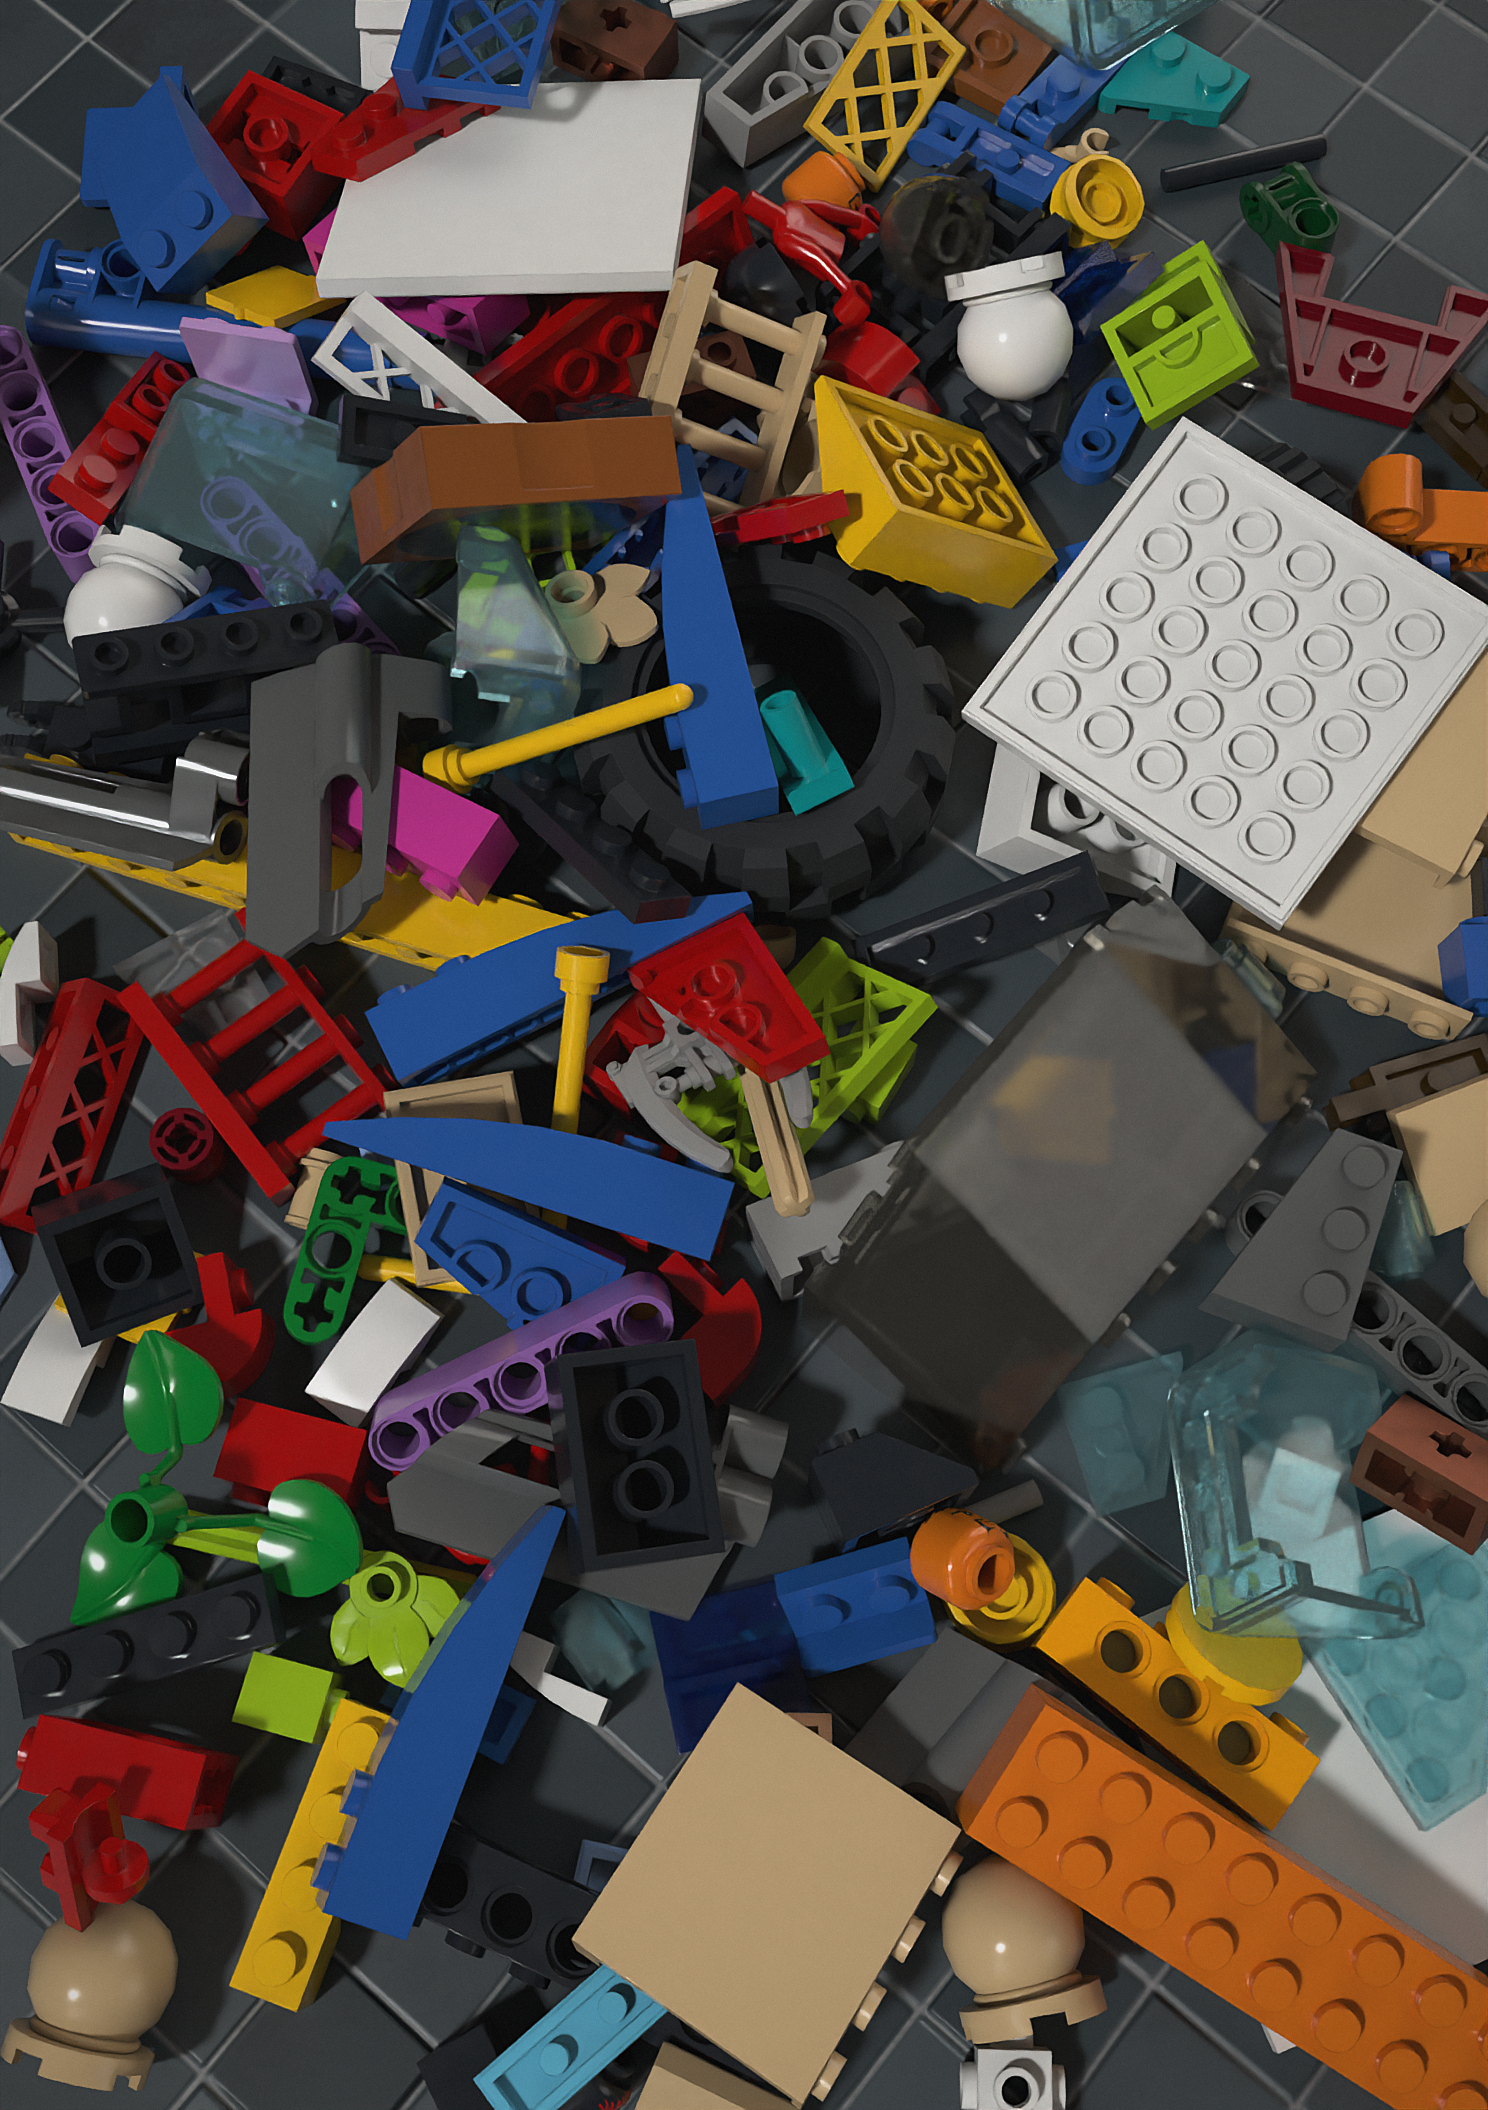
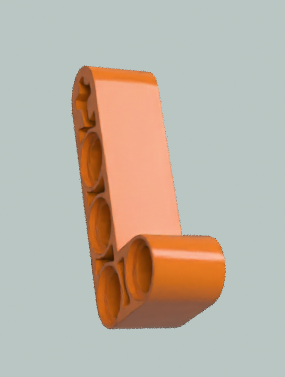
M1402 453L1388 454L1370 462L1352 498L1351 520L1391 546L1405 549L1409 555L1420 556L1426 550L1447 551L1450 559V571L1488 573V492L1423 489L1422 463L1412 455Z

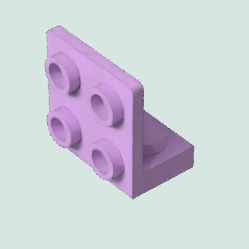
M183 317L179 331L201 382L186 430L191 444L303 462L319 401L297 336L271 326L255 328L229 324L218 318L202 320Z

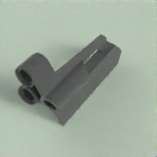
M342 643L323 651L317 657L314 664L283 671L251 682L245 940L249 944L287 960L312 941L318 945H324L341 939L363 920L372 904L381 900L384 892L396 746L398 748L410 747V741L442 736L450 730L453 732L452 673L446 666L437 662L409 657L372 654L371 650L363 644ZM354 778L362 790V865L358 873L347 884L331 891L332 779Z
M222 727L212 731H200L199 736L190 742L184 757L177 756L173 785L0 753V830L171 872L191 866L201 860L228 865L234 862L242 853L248 837L250 734Z
M722 1402L718 1408L709 1432L726 1552L570 1577L564 1522H562L542 1576L688 1622L735 1542L752 1548L757 1545L770 1510L773 1494L771 1484L784 1453L789 1424ZM489 1408L475 1418L451 1430L425 1450L413 1465L387 1483L386 1487L395 1531L492 1560L540 1506H556L561 1509L562 1507L559 1489L480 1464L499 1449L515 1440L554 1452L551 1422Z
M945 1627L938 1636L937 1641L931 1644L843 1752L919 1802H922L926 1796L932 1798L937 1804L941 1816L962 1829L952 1849L959 1854L974 1838L965 1833L954 1806L1031 1683L1138 1752L1139 1750L1100 1717L1083 1697L1050 1669L1046 1668L1039 1676L1031 1670Z

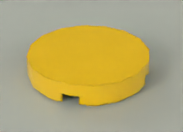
M1204 1575L1190 1578L1172 1599V1605L1166 1612L1165 1627L1173 1650L1187 1670L1200 1681L1204 1682L1209 1676L1216 1683L1224 1686L1220 1694L1234 1702L1256 1706L1274 1703L1282 1698L1302 1673L1303 1652L1295 1631L1280 1611L1257 1591L1230 1578Z

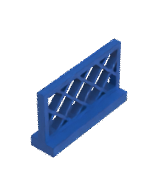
M411 0L390 68L405 108L427 110L430 98L531 109L562 0H519L496 15L485 4L489 0ZM477 9L485 21L460 36L454 29L455 21L472 10ZM531 15L537 23L536 30L514 42L505 29ZM497 35L506 48L480 63L471 50ZM460 56H463L472 68L455 79L439 77L441 68ZM515 62L524 71L519 86L495 84L491 78Z

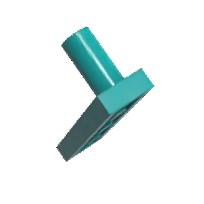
M789 672L754 689L777 782L796 816L855 787L844 762Z

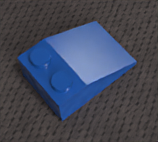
M162 74L90 153L122 242L157 292L196 295L270 220L168 75Z

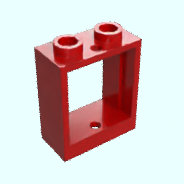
M40 1714L36 1727L31 1726L27 1730L18 1750L16 1767L22 1773L17 1789L48 1796L55 1788L61 1787L83 1798L98 1782H101L116 1790L121 1815L183 1831L215 1828L220 1826L239 1756L84 1717Z

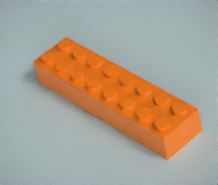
M1033 1683L1030 1684L954 1806L967 1835L1394 2109L1488 2110L1487 1975Z

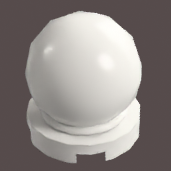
M1061 251L944 277L948 301L963 299V305L968 307L958 326L957 354L968 378L983 392L1001 400L1025 401L1047 392L1063 375L1072 355L1073 326L1065 304L1049 290L1052 287V279L1065 276Z
M101 525L88 552L92 563L97 568L83 574L70 592L67 600L63 622L68 643L72 647L71 641L76 636L163 623L207 593L212 582L209 571L202 565L197 567L194 572L189 566L179 560L183 551L181 547L154 533L130 525H124L120 535L111 534L106 525Z

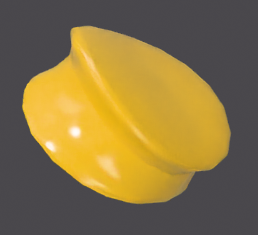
M1091 153L1078 160L1076 164L1071 165L1060 175L1052 190L1050 213L1052 215L1056 212L1072 224L1068 246L1081 253L1103 254L1117 248L1135 230L1142 218L1145 203L1141 185L1129 167L1119 159L1106 154Z
M1008 1532L1007 1534L1013 1544L1015 1572L1007 1591L1000 1598L979 1610H960L941 1599L950 1621L965 1637L991 1651L1002 1654L1023 1650L1031 1645L1054 1614L1056 1607V1583L1046 1562L1025 1540Z

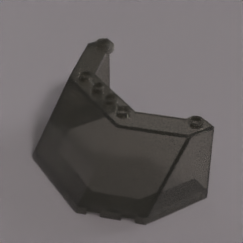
M1156 884L1147 889L1138 901L1141 906L1132 900L1111 916L1105 926L1113 932L1110 933L1099 924L1086 934L904 1141L887 1165L893 1170V1173L886 1181L890 1185L886 1194L881 1196L874 1189L869 1192L838 1235V1238L843 1241L839 1251L838 1262L830 1264L824 1259L817 1265L804 1284L801 1325L962 1463L972 1468L975 1474L983 1481L994 1467L999 1469L1004 1475L1009 1472L1031 1445L1021 1436L1022 1433L1097 1341L1108 1350L1135 1319L1125 1309L1126 1306L1141 1289L1151 1297L1156 1294L1179 1266L1168 1256L1185 1237L1194 1245L1199 1242L1222 1214L1211 1205L1226 1186L1238 1195L1264 1163L1254 1155L1258 1148L1280 1123L1291 1131L1315 1102L1306 1092L1319 1077V1074L1168 894Z

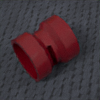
M178 1107L165 1112L155 1121L150 1131L149 1146L153 1157L177 1181L186 1185L201 1186L212 1182L223 1172L228 1162L229 1149L226 1141L205 1115L193 1108ZM183 1136H185V1138L180 1142L179 1146H177L178 1141Z

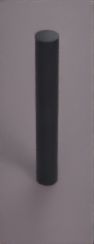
M1323 133L1164 168L1160 172L1161 186L1164 192L1284 166L1295 161L1302 162L1324 157L1327 152L1326 138Z

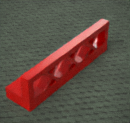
M87 977L61 983L1 1142L0 1227H15L38 1236L33 1217L26 1215L35 1188L53 1180L61 1197L89 1187L144 1036L142 1030L130 1016L122 1040L105 1047L96 1026L103 1003L124 1013H129L116 997L120 993L119 991ZM89 1043L93 1053L84 1056ZM118 1051L114 1063H112L109 1055ZM97 1061L106 1085L101 1098L83 1105L74 1081L80 1067ZM68 1103L71 1112L62 1115L65 1105ZM96 1110L91 1123L88 1113ZM75 1120L84 1140V1145L78 1158L61 1165L52 1141L58 1127ZM45 1162L49 1171L40 1175ZM74 1170L71 1181L69 1183L66 1173H69Z

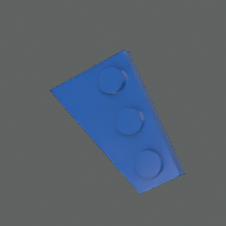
M447 1176L443 1177L414 1240L421 1249L471 1294H478L507 1320L506 1325L512 1330L620 1279L626 1268L625 1257ZM584 1332L572 1334L565 1342L575 1349L584 1350L591 1334Z

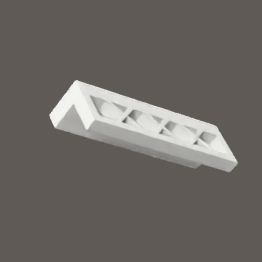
M366 290L352 300L311 359L312 362L354 395L390 401L387 378L408 376L420 385L423 407L434 409V397L447 407L437 410L467 415V421L474 424L527 423ZM349 330L353 331L370 345L374 371L353 373L331 356ZM383 356L397 368L385 369ZM376 379L378 392L366 384L364 380Z

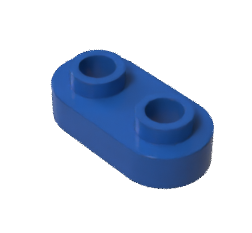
M1110 377L1094 384L1064 438L1060 464L1066 476L1078 484L1092 486L1109 480L1115 473L1140 425L1142 415L1124 378ZM1108 401H1118L1123 405H1113ZM1092 444L1100 448V450L1090 451L1084 445Z

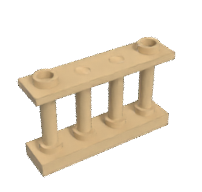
M695 260L676 269L638 397L648 399L653 416L671 415L674 441L684 445L690 444L691 448L748 469L738 504L702 491L708 515L711 518L772 498L810 371L818 366L825 351L826 336L822 332L827 315L815 311L794 319L792 328L741 308L718 298V291L713 289L718 269ZM711 322L784 352L774 387L700 358V351L694 348L701 325L706 326ZM692 381L765 410L766 414L756 446L683 418L682 411L677 409L683 385L688 386ZM744 542L725 546V549L738 553L739 545H750V543Z

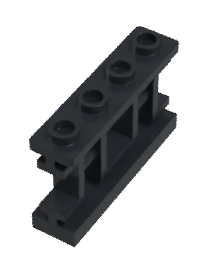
M969 150L962 153L952 164L949 162L944 163L935 172L930 184L915 198L909 197L905 199L896 209L892 220L878 233L871 232L866 235L857 246L854 255L840 267L852 281H861L867 284L869 288L882 277V285L896 295L886 305L872 294V301L869 304L871 312L865 321L875 323L889 330L916 354L921 362L913 371L928 392L961 362L957 354L958 326L968 307L963 305V299L948 301L947 291L941 295L911 271L934 249L965 272L996 265V258L981 248L989 240L1009 254L1000 264L1061 251L1064 263L1071 235L1072 224L1056 212L1044 221L1045 212L1036 206L1017 224L989 203L987 200L991 196L993 174L986 168L981 172L977 171V156ZM956 207V215L971 225L963 233L944 220ZM827 279L824 282L819 281L816 287V311L827 315L824 328L827 329L832 324V331L834 332L839 326L843 325L833 313V307L842 294ZM913 311L918 312L935 325L922 339H920V331L905 320Z
M321 599L74 637L71 643L97 766L186 752L190 742L199 736V732L203 730L212 731L222 727L250 734L251 682L283 671L314 664L317 657L323 651L339 644L329 602Z

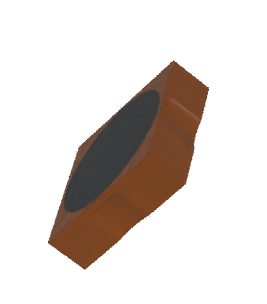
M671 415L594 418L542 423L507 422L420 426L393 451V456L390 460L373 469L350 490L361 565L591 549L682 494Z

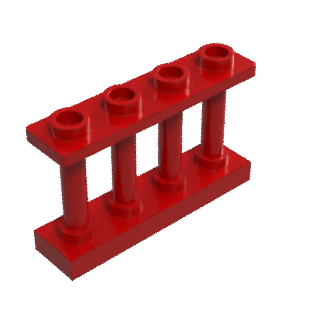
M243 907L234 915L246 933V908ZM244 938L166 995L160 990L150 997L139 982L135 981L117 994L116 997L267 1197L279 1208L294 1197L296 1188L288 1179V1177L298 1171L294 1165L301 1158L306 1157L313 1148H318L330 1139L322 1135L326 1122L356 1120L376 1104L386 1115L383 1092L400 1090V1088L380 1062L370 1069L360 1057L356 1049L364 1044L363 1040L342 1013L334 1019H331L318 1002L326 993L304 964L293 970L285 959L249 944ZM264 957L285 985L204 1044L197 1040L190 1046H187L174 1029L184 1021L181 1015ZM301 1005L323 1034L240 1094L236 1089L228 1096H225L212 1079L213 1076L222 1071L218 1065ZM340 1055L361 1084L280 1144L274 1139L264 1147L250 1129L252 1125L259 1121L256 1114L334 1057Z

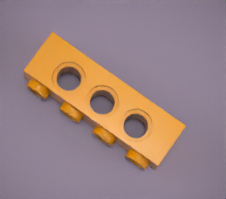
M1084 1577L1076 1582L1028 1649L1240 1817L1262 1831L1272 1832L1321 1761V1759L1304 1747L1310 1739L1309 1736L1297 1725L1277 1712H1273L1268 1719L1250 1704L1238 1703L1220 1694L1224 1686L1216 1683L1209 1676L1204 1682L1196 1678L1187 1670L1173 1650L1165 1624L1157 1621L1155 1626L1151 1628L1130 1611L1135 1604L1134 1600L1111 1581L1100 1577L1095 1584L1087 1577ZM1109 1632L1123 1634L1131 1641L1134 1647L1135 1656L1133 1664L1124 1673L1113 1671L1102 1659L1101 1643ZM1170 1676L1181 1679L1191 1692L1192 1702L1190 1709L1179 1719L1167 1714L1159 1701L1160 1687L1164 1680ZM1229 1722L1240 1725L1249 1738L1248 1754L1238 1764L1228 1762L1222 1756L1218 1747L1219 1733Z

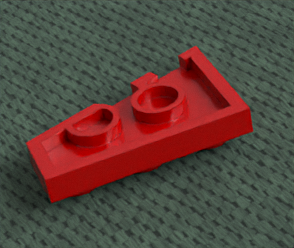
M440 74V75H439V77H441V78H450V79H455V78H456V77H452V76H448V75H444V74ZM392 77L375 93L366 97L360 106L340 123L335 124L323 138L309 149L313 168L315 171L361 183L414 155V143L420 139L434 134L446 138L462 130L460 119L479 110V114L487 117L500 110L501 106L430 98L427 110L405 108L395 79Z
M841 489L776 497L709 519L717 547L749 542L750 545L771 542V544L776 545L792 540L794 544L828 535L831 533L828 522L848 516L850 513L844 490Z
M744 912L626 969L633 987L769 1084L831 1054L825 1035Z

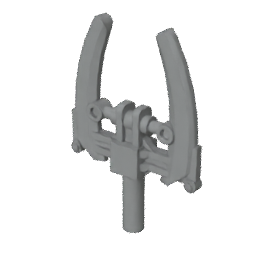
M647 997L665 1022L662 1024L665 1031L663 1041L652 1048H649L648 1044L635 1047L628 1062L622 1065L617 1061L610 1062L606 1066L607 1074L610 1080L615 1083L630 1108L636 1107L650 1127L668 1144L696 1162L715 1171L729 1173L733 1168V1160L729 1150L704 1134L681 1112L677 1104L681 1101V1093L691 1087L697 1089L703 1085L705 1090L709 1092L716 1088L714 1078L723 1074L729 1081L736 1077L734 1067L740 1063ZM677 1066L686 1068L684 1070L685 1074L676 1079L670 1076H664L659 1079V1076ZM807 1066L779 1079L784 1091L790 1118L796 1127L799 1128L809 1127L813 1120L812 1088Z

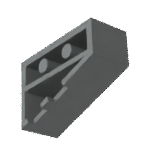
M1337 1128L1318 1149L1196 1309L1325 1356L1343 1344L1347 1339L1403 1151Z

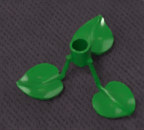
M158 1330L145 1331L134 1350L125 1383L123 1416L128 1435L139 1451L145 1454H157L168 1450V1453L152 1471L142 1473L139 1476V1489L120 1493L109 1502L105 1512V1521L101 1522L89 1536L81 1558L78 1592L71 1612L70 1622L78 1626L90 1627L178 1599L183 1584V1572L177 1560L164 1551L163 1548L166 1546L167 1540L174 1538L179 1532L183 1533L190 1530L237 1527L264 1528L265 1531L262 1533L257 1545V1557L263 1573L273 1574L276 1589L287 1595L296 1597L319 1595L358 1574L363 1563V1544L357 1521L341 1496L321 1482L311 1479H294L280 1483L271 1493L269 1516L260 1513L189 1516L187 1502L183 1495L172 1486L161 1483V1480L182 1459L184 1453L183 1444H200L207 1441L214 1434L223 1414L224 1397L220 1379L207 1360L194 1350Z

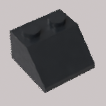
M159 1162L31 1207L35 1229L81 1348L204 1302L197 1261L168 1181Z

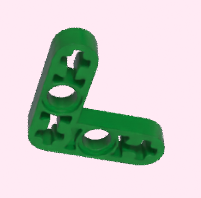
M347 1156L335 1160L324 1172L284 1304L283 1318L289 1334L296 1341L305 1345L318 1346L329 1342L338 1334L345 1318L371 1226L407 1236L405 1220L398 1215L395 1208V1200L400 1194L395 1167L360 1157ZM349 1172H356L361 1175V1186L378 1192L380 1191V1178L393 1181L385 1198V1215L371 1212L376 1205L375 1198L356 1195L352 1205L340 1202L341 1191L331 1187L333 1181H345ZM338 1233L350 1242L352 1255L349 1261L342 1267L336 1269L325 1268L315 1260L313 1246L316 1240L324 1234ZM305 1272H309L322 1281H344L341 1293L328 1287L324 1300V1311L334 1314L331 1323H319L315 1332L303 1330V1318L294 1314L297 1305L309 1306L315 1290V1283H302Z

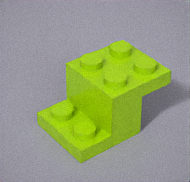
M1204 240L1101 304L1108 321L1100 325V328L1144 422L1152 431L1260 366L1251 348L1256 341L1210 248Z

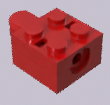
M251 70L247 71L206 126L207 131L270 219L264 226L298 242L343 179L315 171L309 149L323 138L335 124L345 119L344 113ZM257 233L234 256L242 255Z

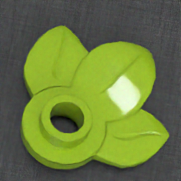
M392 1550L373 1552L363 1558L359 1573L350 1577V1598L334 1615L330 1639L335 1657L340 1666H348L362 1661L369 1656L374 1668L384 1679L404 1688L429 1649L430 1638L437 1636L445 1621L460 1603L461 1598L446 1579L438 1576L418 1574L413 1563L403 1554ZM378 1573L388 1575L394 1583V1592L389 1599L377 1597L372 1590L373 1578Z

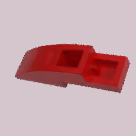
M154 351L115 397L103 418L57 471L47 490L101 526L109 514H113L194 403L200 383L191 377L182 365L173 360L166 359L160 353Z

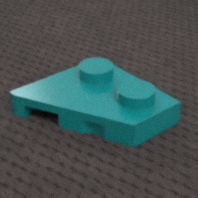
M1158 23L1100 93L1097 109L1103 113L1114 114L1116 105L1149 109L1148 119L1168 122L1184 120L1191 125L1217 128L1246 93L1251 76Z

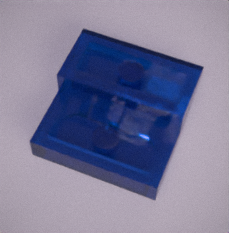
M1105 240L1076 248L1063 259L1065 276L1052 279V287L1049 290L1066 306L1073 326V346L1089 344L1102 332L1100 325L1121 313L1165 271L1153 251L1118 259L1108 241Z
M775 1579L705 1595L688 1622L649 1610L678 1754L695 1749L737 1682L784 1713H812L795 1635L777 1597Z

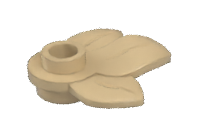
M614 564L605 567L592 576L581 570H568L554 576L545 588L543 610L548 622L556 627L555 638L562 652L577 662L596 664L605 655L609 644L617 647L638 645L655 634L659 628L657 617L654 611L637 597L650 580V570L631 564Z

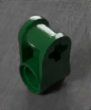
M1295 161L1284 166L1280 175L1263 183L1252 181L1242 186L1239 201L1243 217L1248 226L1258 233L1274 256L1276 255L1279 241L1331 253L1340 224V215L1336 207L1313 182L1311 175L1301 163Z

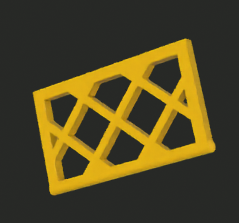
M882 0L802 127L833 155L837 152L842 153L855 167L870 191L878 193L907 147L908 141L921 125L967 50L916 0ZM897 4L908 14L910 35L886 38L884 23ZM936 42L949 54L935 78H928L924 43ZM912 45L916 80L891 83L887 48ZM868 50H875L879 85L855 88L853 72ZM917 89L918 105L906 125L897 128L893 92ZM881 94L885 130L860 133L856 98ZM844 99L848 135L835 136L822 122L835 101ZM886 138L888 153L877 171L874 172L864 163L862 142Z

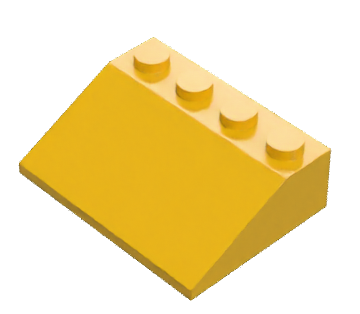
M821 375L814 383L822 492L844 490L850 515L828 523L838 542L836 544L837 552L849 566L860 571L867 569L889 575L900 582L910 581L925 585L940 593L950 592L968 597L979 604L986 602L1012 609L1058 561L1057 556L982 432Z

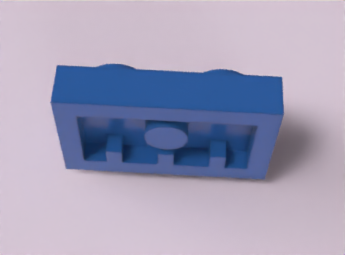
M907 1536L774 1575L777 1597L797 1638L801 1667L806 1677L814 1678L929 1645L937 1641L938 1634L928 1591L918 1585L911 1572V1546Z

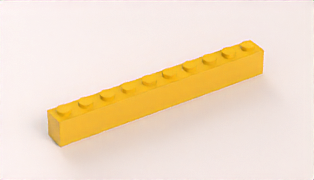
M25 753L23 757L85 769L76 761L57 754H52L49 760L29 753ZM107 772V774L128 777L118 772ZM8 832L17 843L239 911L243 907L246 908L248 837L242 853L234 862L228 865L201 860L191 866L171 872ZM334 843L332 846L331 891L343 887L358 873L362 865V848L357 846L353 852H350ZM385 870L384 892L381 900L370 906L363 920L352 931L336 941L436 972L439 966L455 957L470 955L471 958H474L486 951L543 929L589 916L577 912H569L566 917L545 911L543 906L537 901L518 894H510L508 899L487 893L479 906L458 896H455L452 902H448L427 890L419 882L421 877L407 870L402 877Z

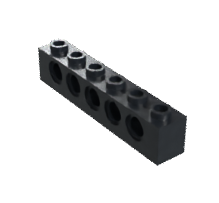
M452 1821L450 1822L412 1926L419 1928L425 1918L447 1929L448 1932L444 1941L461 1952L477 1958H483L487 1949L512 1961L508 1970L509 1974L543 1990H548L552 1980L574 1991L600 1968L594 1962L587 1968H582L572 1963L566 1953L565 1941L569 1931L575 1925L583 1922L601 1892ZM452 1863L457 1864L464 1870L468 1880L466 1895L456 1906L447 1903L439 1889L440 1877L443 1871ZM515 1893L523 1896L529 1902L532 1909L531 1925L521 1937L511 1934L505 1928L502 1921L503 1906L506 1900ZM667 2012L640 2036L643 2040L658 2048H661L663 2041L666 2043L668 2041L680 2048L684 2044L708 2056L709 2062L749 2081L750 2077L760 2082L764 2081L762 2077L670 2012Z

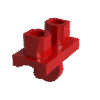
M98 1782L83 1798H80L58 1787L29 1815L28 1820L32 1836L45 1842L49 1847V1851L45 1854L39 1868L42 1883L59 1894L65 1924L83 1933L92 1923L93 1912L100 1902L116 1905L124 1904L142 1890L148 1881L150 1864L146 1850L139 1843L125 1839L115 1789Z

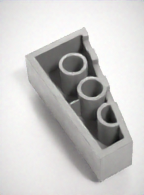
M798 0L706 93L701 136L744 169L807 131L802 126L882 0ZM896 4L884 23L886 38L910 35L908 14ZM912 45L887 48L891 80L914 66ZM868 50L853 72L855 88L879 85L875 50ZM844 99L835 101L824 120L845 108Z
M981 1112L966 1119L962 1113H958L934 1124L926 1135L906 1143L904 1140L891 1143L875 1152L871 1157L811 1180L815 1200L810 1205V1213L803 1217L793 1215L784 1218L780 1216L775 1210L772 1196L746 1206L747 1237L782 1306L1012 1197L1019 1179L984 1113Z

